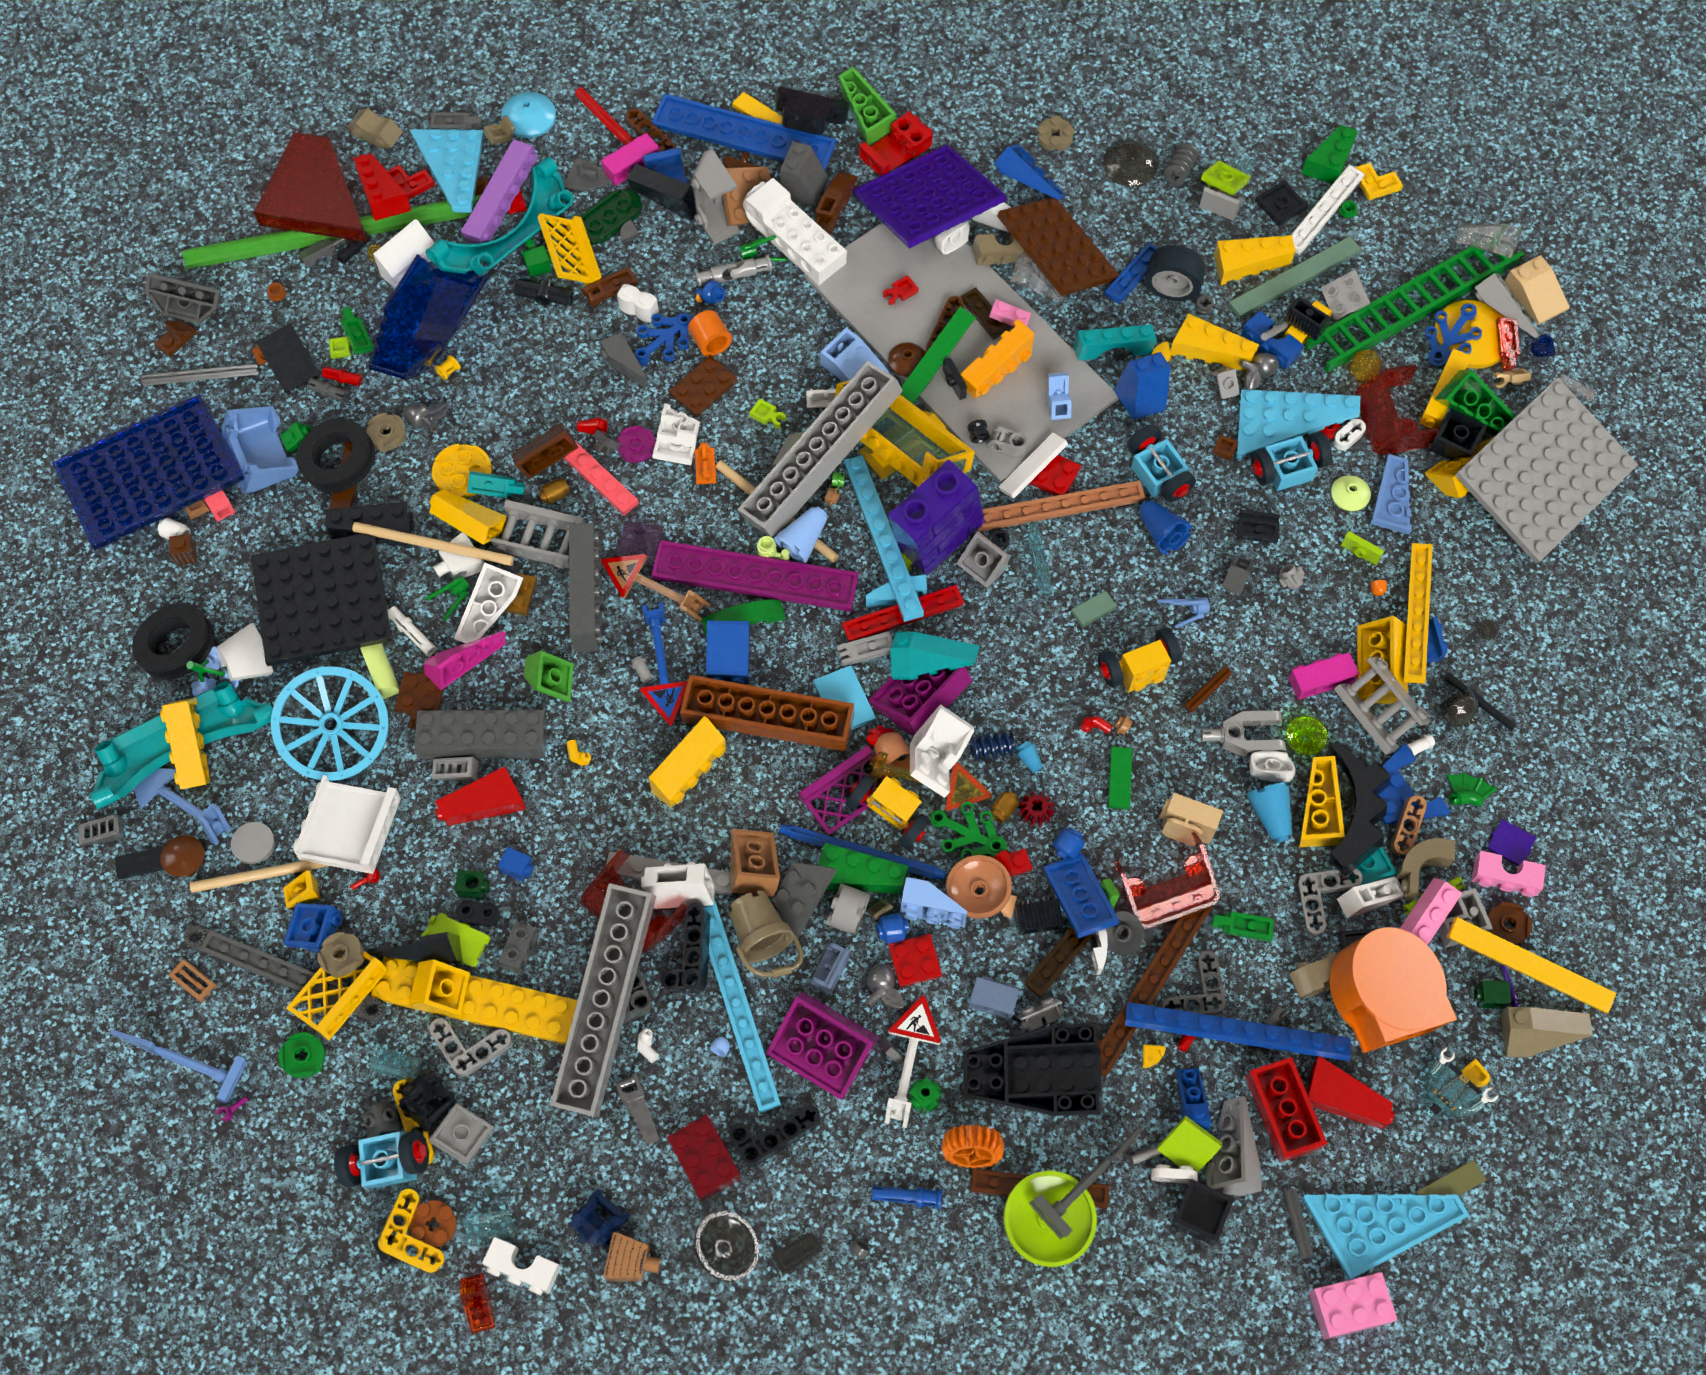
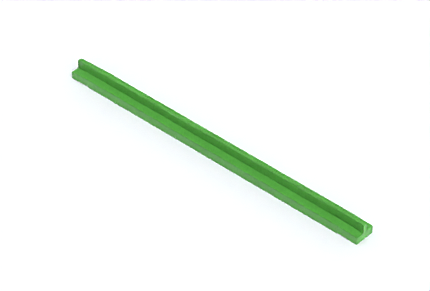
M476 195L474 197L473 209L475 208L481 195ZM447 201L410 207L411 211L377 221H374L373 215H366L183 250L181 253L186 269L310 247L328 238L332 242L360 227H363L364 232L368 235L404 229L415 219L421 225L468 217L471 213L453 212ZM361 232L348 239L356 238Z

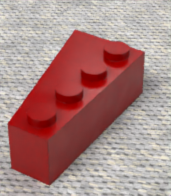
M372 153L353 158L374 221L411 211L406 192Z

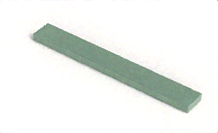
M1349 236L1230 301L1228 306L1241 319L1356 256L1362 249Z

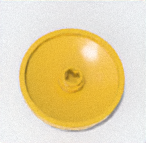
M1475 300L1458 301L1444 308L1442 311L1447 313L1449 331L1452 330L1461 316V307L1464 304L1471 303L1477 308L1476 317L1473 320L1467 321L1458 335L1468 333L1474 327H1479L1482 330V337L1476 341L1470 340L1451 345L1448 351L1453 350V348L1458 349L1463 343L1471 344L1472 352L1470 355L1472 357L1467 368H1487L1497 364L1504 358L1512 342L1511 327L1504 315L1488 304ZM1468 308L1465 311L1471 312L1472 309ZM1442 315L1438 316L1439 319L1445 318ZM1435 322L1434 327L1437 329L1436 339L1440 347L1444 340L1439 324ZM1473 332V333H1472L1474 336H1478V335H1479L1478 332ZM1465 347L1462 350L1468 351L1469 348Z

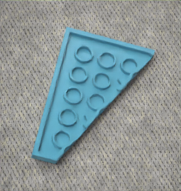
M411 129L412 138H414L426 164L430 167L431 173L443 191L452 211L472 213L484 138L483 130Z
M1241 389L1237 459H1242L1243 456L1256 450L1265 449L1266 446L1299 436L1303 437L1305 434H1312L1323 430L1326 426L1335 423L1340 424L1345 420L1359 417L1361 396Z
M1306 1194L1302 1197L1348 1280L1357 1277L1470 1216L1458 1195Z

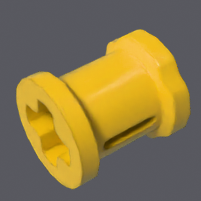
M448 355L443 363L436 365L434 368L437 374L446 381L451 373L455 370H460L461 367L453 356Z

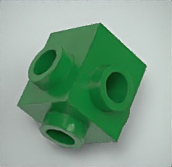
M925 1078L923 1081L918 1079L910 1086L911 1090L908 1096L910 1099L908 1101L922 1115L927 1111L932 1112L940 1105L941 1089L934 1080L931 1082L928 1078ZM924 1090L929 1094L926 1097L921 1094Z

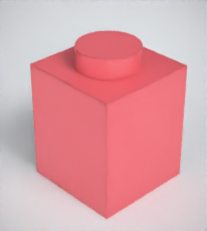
M220 486L202 494L217 522L235 513Z

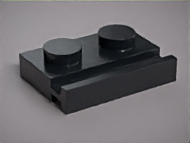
M1240 509L1237 539L1277 544L1279 514Z

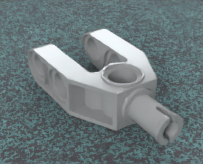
M1242 711L1223 721L1219 729L1201 728L1200 730L1201 742L1219 741L1223 749L1242 757H1251L1254 752L1260 751L1286 753L1284 740L1244 739L1243 726L1263 728V726L1282 724L1280 711ZM1229 732L1235 733L1237 737H1232Z

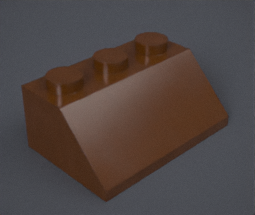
M561 422L560 424L553 425L543 435L536 436L526 446L518 448L512 454V458L516 468L530 480L579 447L569 430Z

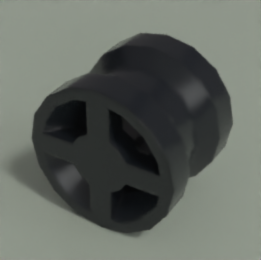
M979 419L968 424L967 428L971 433L970 439L972 443H983L990 438L989 431L986 430L987 422L985 420Z

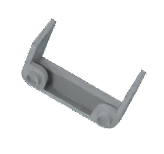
M709 149L703 153L692 175L691 184L694 188L695 220L699 226L702 225L713 244H717L740 233L738 226H728L725 207L722 202V195L736 189L737 185L714 150Z

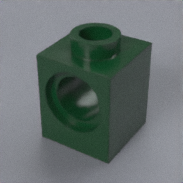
M458 870L455 884L457 896L484 899L485 892L489 891L490 881L485 873L481 871ZM471 882H478L476 887L468 888Z
M1481 981L1474 989V999L1478 1001V1008L1505 1009L1511 1004L1509 981Z

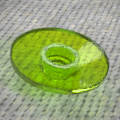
M1299 716L1293 719L1287 726L1286 740L1289 746L1297 753L1315 755L1325 748L1328 742V732L1324 724L1318 719L1311 716ZM1302 736L1308 737L1309 740L1302 739Z

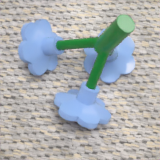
M216 646L212 647L209 655L201 664L189 661L186 664L188 669L198 672V681L191 684L192 694L195 697L216 686V680L204 677V672L221 675L230 681L227 670H224V672L218 670L221 665ZM240 680L230 681L233 688L238 687Z

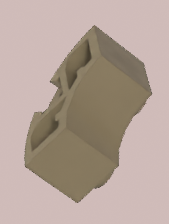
M369 108L359 110L347 125L353 136L361 138L379 149L392 148L403 133L390 118L380 117Z
M1337 952L1329 953L1324 956L1325 959L1311 964L1308 962L1300 963L1296 966L1297 970L1289 973L1300 998L1312 997L1330 989V971Z

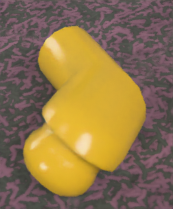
M576 740L567 741L569 759L580 766L588 765L591 755L588 752L585 754V752L578 751Z

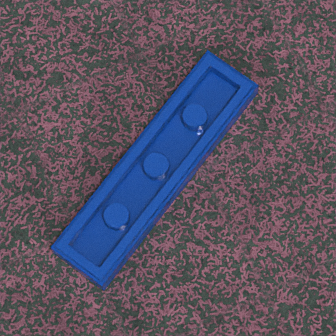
M1149 242L1122 271L1120 276L1105 290L1104 295L1120 305L1145 277L1149 259L1158 248Z

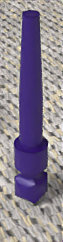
M1501 964L1504 979L1509 981L1511 1003L1513 1004L1511 1007H1521L1507 968Z

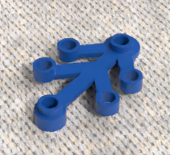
M1467 303L1461 307V316L1451 331H1449L1447 325V313L1445 311H1438L1436 313L1435 321L1439 324L1444 342L1439 347L1436 339L1437 329L1434 326L1426 328L1425 336L1429 339L1432 350L1428 355V361L1432 366L1441 367L1446 364L1452 350L1448 351L1451 345L1470 340L1476 341L1482 337V330L1479 327H1474L1470 332L1458 335L1465 323L1476 317L1477 308L1474 304ZM1470 308V309H1472V311H1471V312H1467V311H1465V309ZM1442 315L1445 318L1439 319L1438 316ZM1429 331L1435 332L1433 335L1428 334ZM1473 332H1478L1479 335H1478V336H1474L1472 333H1473ZM1463 343L1456 350L1470 355L1472 346L1469 343ZM1465 347L1469 348L1468 351H1463L1462 349ZM1436 355L1442 356L1440 359L1435 358Z
M681 313L676 318L662 317L660 314L652 315L651 321L653 326L673 325L669 329H648L646 325H640L637 328V334L640 338L658 337L646 348H639L635 351L634 355L640 366L647 365L650 362V354L665 342L664 360L667 362L673 361L675 359V352L673 350L674 335L679 331L678 348L680 350L688 349V324L693 319V316L689 313Z

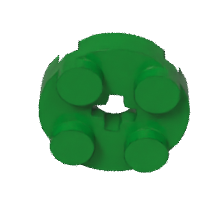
M307 1032L296 1033L288 1038L284 1046H281L278 1055L279 1064L289 1076L305 1079L322 1070L326 1058V1050L322 1042L314 1035ZM301 1050L308 1054L303 1061L297 1058V1055L301 1054Z

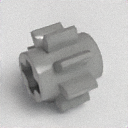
M1289 564L1281 569L1279 581L1283 588L1288 586L1290 589H1296L1303 584L1305 573L1300 566L1295 567L1293 564Z

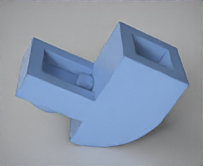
M1068 372L1048 374L1047 403L1052 420L1071 418Z

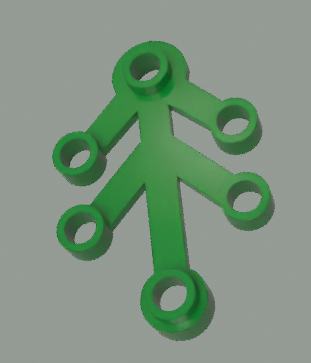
M964 802L961 805V812L965 815L969 828L947 818L946 813L942 810H935L930 815V823L933 827L942 828L945 826L964 836L955 840L945 839L942 842V850L945 853H951L954 849L975 842L984 846L974 850L969 848L962 850L961 859H964L963 854L966 852L971 853L972 856L989 854L993 857L1001 851L1007 850L1006 841L996 834L992 823L993 815L989 811H984L980 815V821L985 825L988 837L980 834L973 814L974 806L971 802ZM964 806H970L971 811L965 812L963 810ZM936 815L943 817L941 821H936L934 818ZM984 815H989L991 819L989 821H984L982 817ZM946 843H951L952 848L945 849L944 845ZM999 843L1000 848L997 850L993 849L992 845Z

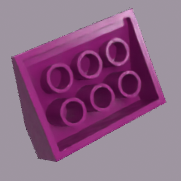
M966 667L954 670L946 668L938 670L937 674L934 675L929 673L918 675V678L913 680H893L891 676L868 702L903 731L914 736L940 704L948 708L972 682V679Z
M803 992L796 996L766 1054L840 1100H843L880 1037Z

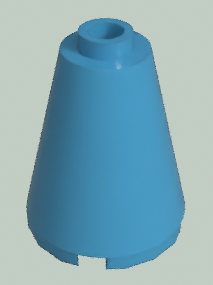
M1288 782L1265 786L1259 792L1255 789L1246 793L1270 839L1276 840L1277 843L1289 840L1288 836L1292 835Z

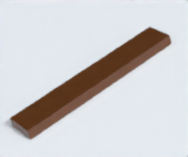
M972 1168L970 1193L1008 1197L1015 1185L1029 1175ZM1092 1183L1087 1188L1095 1208L1108 1209L1110 1185Z

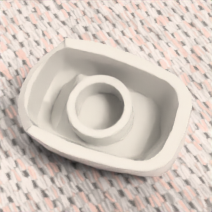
M965 221L936 235L934 238L936 248L946 255L964 245L968 241L969 222Z
M1260 751L1254 752L1250 757V774L1256 779L1286 783L1291 781L1295 775V766L1287 753Z

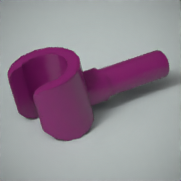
M244 1096L228 1108L219 1107L216 1110V1114L220 1115L226 1111V1115L221 1121H230L233 1117V1112L247 1102L248 1099Z

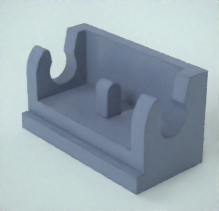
M830 943L809 985L831 995L850 958V950Z

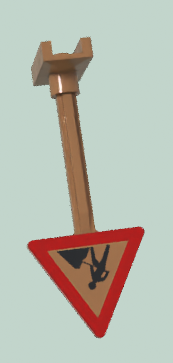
M645 554L601 559L603 566L623 598H626L633 583L638 582L680 603L679 608L700 622L703 618L699 616L703 605L708 608L710 606V603L695 592L688 590L686 595H681L640 575L639 572L647 559Z

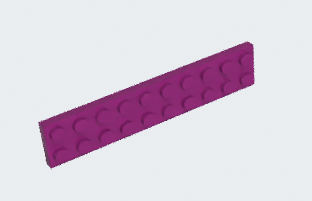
M660 540L651 577L654 580L852 612L859 572Z

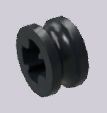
M997 530L993 533L991 541L1004 550L1009 545L1010 536L1004 530ZM997 538H1004V543L1002 541L1001 543H998Z

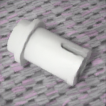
M1423 734L1420 739L1407 744V746L1415 756L1426 749L1431 750L1435 745V741L1430 734Z

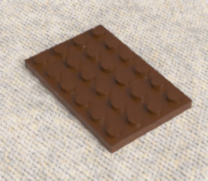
M1051 197L999 211L997 215L999 220L1061 296L1113 282L1120 276L1059 200Z

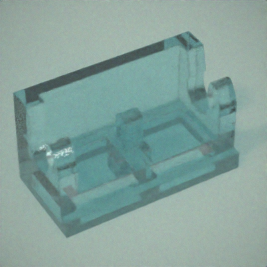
M377 1046L368 1067L373 1072L397 1079L406 1080L408 1077L414 1079L419 1074L423 1059Z
M509 1209L462 1218L463 1226L466 1230L465 1240L469 1246L493 1241L494 1237L498 1239L515 1237L513 1215Z

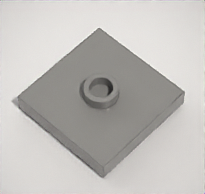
M455 1103L430 1137L429 1142L468 1166L493 1131L494 1126Z

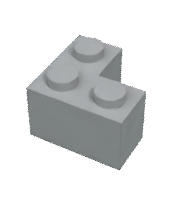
M1476 888L1461 892L1462 895L1451 909L1454 917L1445 919L1439 927L1438 933L1445 948L1459 944L1446 938L1455 917L1488 932L1493 929Z

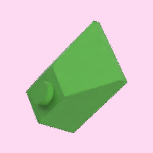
M538 651L525 657L524 677L533 689L565 702H570L574 663L544 651Z

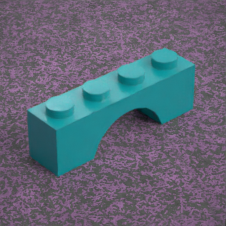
M1152 324L1081 330L1077 332L1074 349L1077 360L1097 359L1105 351L1114 348L1129 349L1133 356L1152 354L1157 339Z

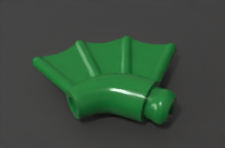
M1465 773L1446 775L1454 791V794L1449 796V802L1452 805L1473 804L1480 808L1484 800L1497 790L1496 787L1488 785L1482 777L1474 778Z

